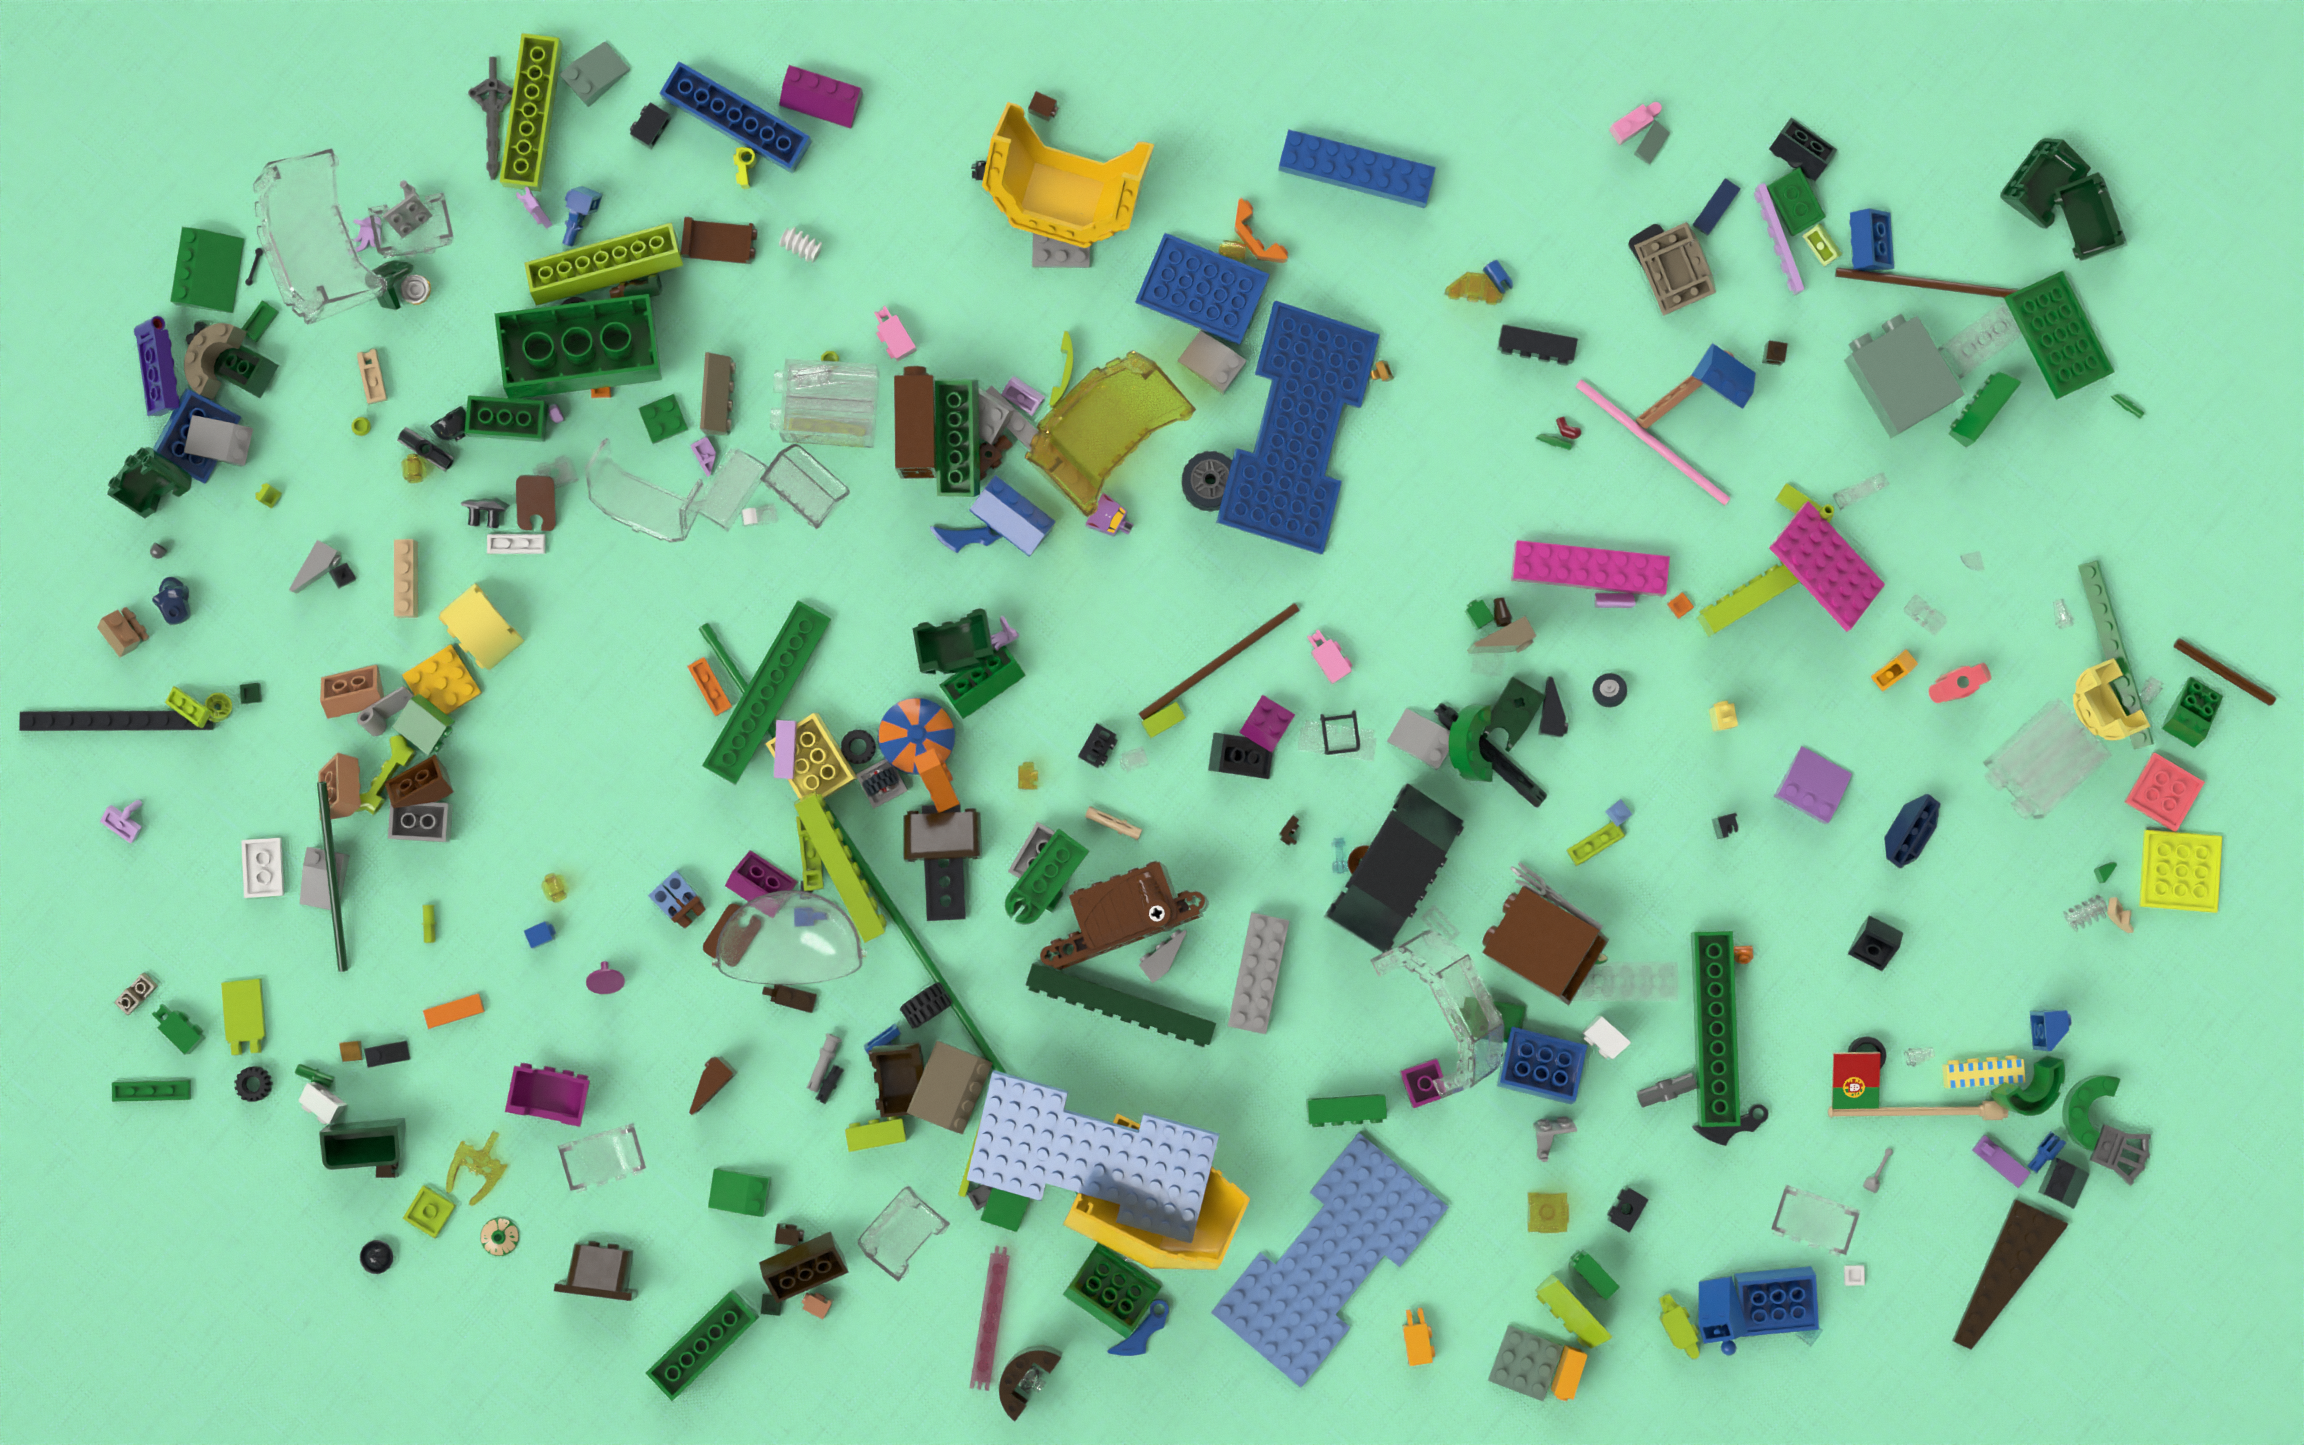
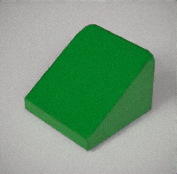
M2116 862L2107 863L2093 870L2099 883L2107 881L2117 866Z

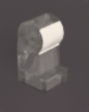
M774 503L740 511L744 527L778 523L777 510Z

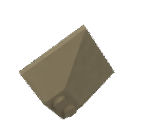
M1687 222L1634 245L1663 316L1716 293L1713 274L1699 240Z

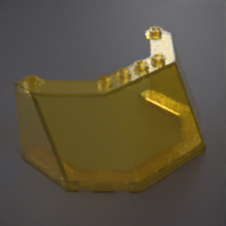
M1134 350L1126 354L1127 357L1123 359L1117 357L1107 362L1106 367L1102 369L1099 367L1092 369L1038 423V434L1033 435L1030 443L1032 449L1025 455V459L1087 518L1098 510L1097 500L1105 479L1111 475V472L1124 462L1130 453H1133L1138 448V445L1143 440L1147 439L1152 432L1174 422L1189 420L1196 410L1155 361Z

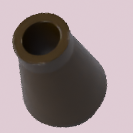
M1503 597L1494 599V623H1496L1497 627H1505L1511 624L1513 618Z

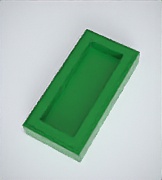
M262 300L241 329L247 332L246 335L249 338L258 342L279 311Z

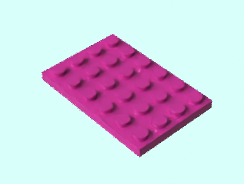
M1809 501L1802 505L1769 547L1846 632L1853 628L1885 585L1828 521L1820 517L1817 509Z

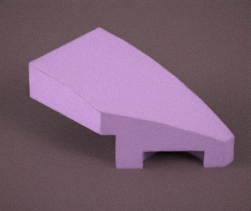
M706 436L690 446L705 474L709 477L716 451Z

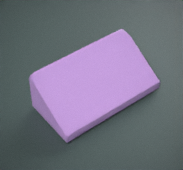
M1015 376L1009 380L1001 394L1032 416L1045 398Z
M1595 593L1596 608H1633L1636 605L1632 593Z

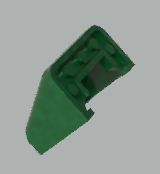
M2044 138L2033 147L2002 190L2000 197L2005 203L2040 228L2048 229L2053 224L2055 214L2051 211L2056 204L2053 195L2056 194L2054 189L2087 177L2091 167L2063 139Z
M2097 172L2054 189L2056 193L2053 195L2056 205H2060L2063 209L2075 242V248H2072L2076 259L2079 258L2080 261L2128 246L2101 173Z

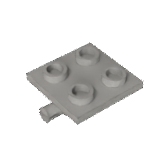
M406 180L400 182V187L404 190L405 199L382 215L402 239L433 216L421 202L415 188L409 185Z
M1563 1116L1558 1117L1554 1121L1541 1119L1538 1120V1123H1533L1537 1137L1538 1159L1542 1162L1548 1161L1554 1134L1577 1132V1127L1571 1118Z

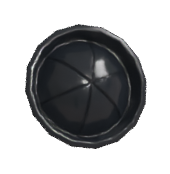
M373 1240L363 1246L359 1260L361 1266L367 1272L381 1274L390 1268L393 1262V1252L387 1243Z

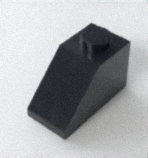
M407 1041L364 1049L367 1068L411 1060Z

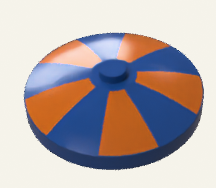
M923 698L905 699L893 705L883 716L878 730L879 748L886 761L895 769L911 775H920L913 757L934 748L937 755L941 753L944 762H946L955 742L954 726L947 712L938 704Z

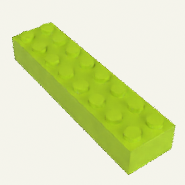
M521 33L499 181L503 187L525 190V187H528L531 191L538 192L542 190L563 43L559 38Z
M671 222L528 261L524 265L530 294L537 306L683 266L678 238Z
M814 791L796 800L794 807L864 943L885 933L887 921L882 913H878V904L874 896L870 898L868 894L870 888L865 879L861 880L859 866L856 862L852 863L850 859L852 858V853L848 845H843V835L840 829H835L833 826L835 820L830 811L826 812L824 808L826 802L822 794L818 795Z

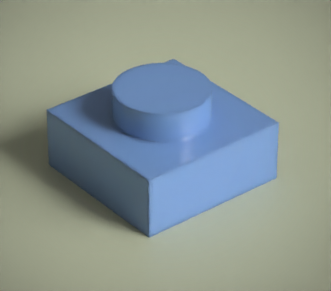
M1621 799L1605 811L1616 826H1619L1633 815Z

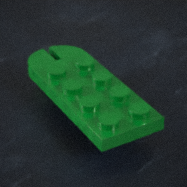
M1058 828L1008 893L1005 899L1007 915L1012 919L1019 908L1024 906L1025 908L1015 918V922L1022 925L1036 922L1090 851Z

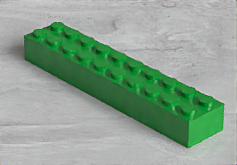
M1733 931L1692 932L1691 950L1698 1126H1741Z

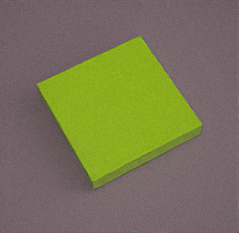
M423 1185L402 1219L436 1239L457 1205Z

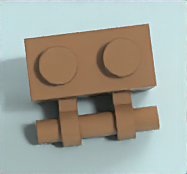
M127 607L123 608L121 613L117 609L102 617L97 627L120 658L135 650L140 642V638L143 642L150 638L146 633V628L139 624L134 612H130Z

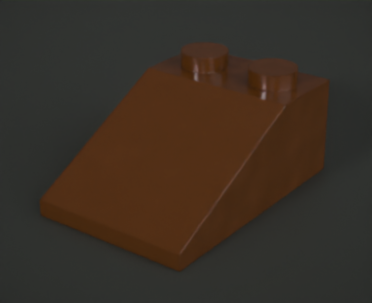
M436 755L429 757L385 782L393 808L437 802L454 792L447 769Z
M722 1056L712 1057L705 1063L706 1069L702 1072L689 1111L691 1115L697 1114L738 1073Z

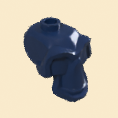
M174 577L165 578L161 582L159 593L152 598L153 603L159 608L165 621L170 625L181 624L190 618L188 587L184 586L181 581Z

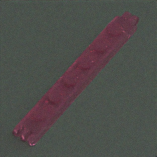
M996 1246L995 1253L990 1254L970 1388L972 1389L975 1386V1381H978V1390H981L982 1382L986 1383L985 1391H989L1010 1259V1256L1006 1255L1007 1247H1003L1002 1254H999L1000 1246Z

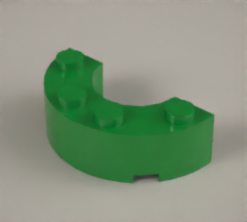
M1472 704L1463 708L1458 713L1457 721L1452 723L1448 744L1450 759L1454 769H1458L1462 778L1469 781L1493 782L1492 763L1485 761L1479 750L1480 735L1483 729L1491 724L1490 705Z
M2047 1055L2033 1064V1080L2025 1090L2022 1091L2020 1086L2004 1082L1990 1091L1994 1100L2002 1108L2025 1116H2035L2044 1113L2053 1106L2061 1094L2058 1091L2061 1083L2064 1084L2065 1080L2063 1059Z
M2105 1075L2090 1076L2076 1083L2068 1092L2062 1109L2063 1123L2071 1139L2082 1148L2093 1151L2100 1135L2089 1123L2088 1110L2090 1105L2098 1097H2114L2121 1080L2120 1078Z

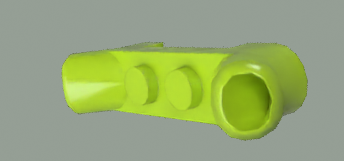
M403 735L392 736L389 739L392 756L389 761L386 760L383 763L380 775L375 776L370 784L372 787L369 792L359 794L361 805L356 812L367 810L372 815H375L386 801L385 798L380 796L386 787L385 782L392 778L400 764L408 767L413 760L416 750L408 746L407 738Z

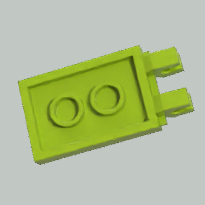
M252 979L221 983L225 1039L228 1043H231V1055H243L242 1042L250 1041L251 1053H262L261 1040H263V1037H266L262 980Z

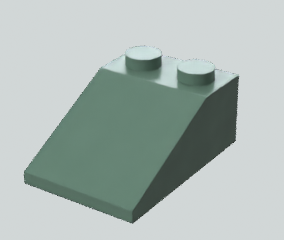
M603 42L571 63L560 73V76L578 97L590 107L631 69L606 42Z

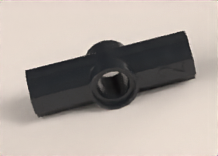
M405 427L398 435V442L446 472L452 466L454 457L409 428ZM425 445H429V446H430L429 452L426 453V454H423V453H422V448H423Z

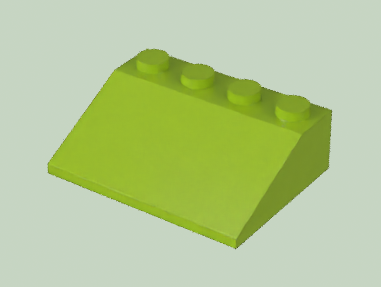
M1552 1274L1535 1289L1538 1293L1536 1298L1543 1305L1547 1303L1551 1307L1549 1311L1556 1319L1559 1317L1565 1322L1563 1326L1570 1333L1574 1331L1579 1336L1576 1340L1583 1347L1588 1346L1592 1349L1612 1338L1608 1331Z

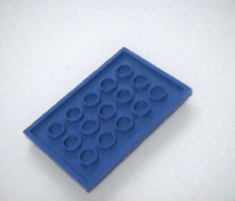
M1164 233L1135 303L1241 345L1270 274Z

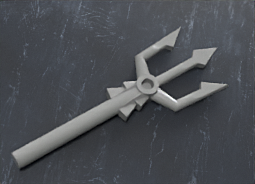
M1521 862L1518 865L1522 870L1540 882V884L1525 875L1522 870L1511 866L1510 869L1518 877H1522L1540 891L1531 887L1525 881L1516 880V883L1540 897L1548 898L1557 906L1560 905L1596 929H1602L1603 926L1563 899L1562 895L1552 890L1540 876Z

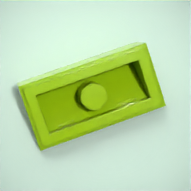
M1822 224L1816 225L1803 235V238L1824 267L1842 255Z

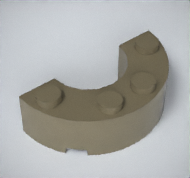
M217 323L204 328L193 338L185 354L184 371L186 379L194 391L214 400L222 384L214 374L215 361L224 350L229 348L239 349L247 333L246 331L231 324Z

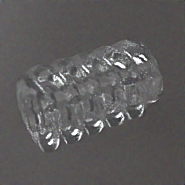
M2096 895L2095 899L2089 898L2088 902L2083 901L2081 906L2077 904L2074 909L2069 908L2067 912L2063 911V915L2068 925L2075 932H2078L2077 925L2084 929V922L2092 925V918L2099 922L2098 915L2105 919V912L2108 911V908L2100 895Z

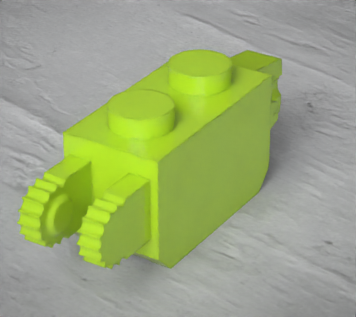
M1669 1293L1661 1296L1658 1299L1663 1312L1660 1313L1659 1319L1673 1346L1681 1350L1684 1349L1688 1357L1692 1359L1699 1358L1700 1353L1695 1343L1699 1341L1697 1338L1699 1333L1694 1324L1690 1325L1687 1319L1690 1317L1685 1306L1681 1307L1677 1304Z

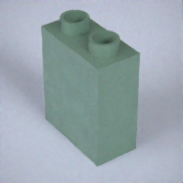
M1902 314L1897 315L1881 325L1886 334L1874 341L1869 333L1857 338L1848 344L1853 353L1844 360L1890 439L1965 395L1918 316L1906 322Z

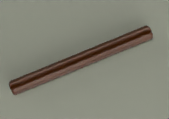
M2179 638L2175 641L2174 648L2268 706L2273 705L2276 701L2274 695L2183 639Z

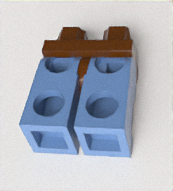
M675 870L663 881L664 884H660L648 896L674 923H678L686 929L693 922L687 916V913L692 909L699 917L706 911V908L701 902V897L686 882L678 870Z

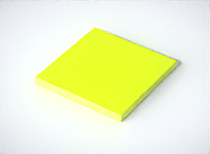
M2144 830L2139 907L2218 913L2222 836Z

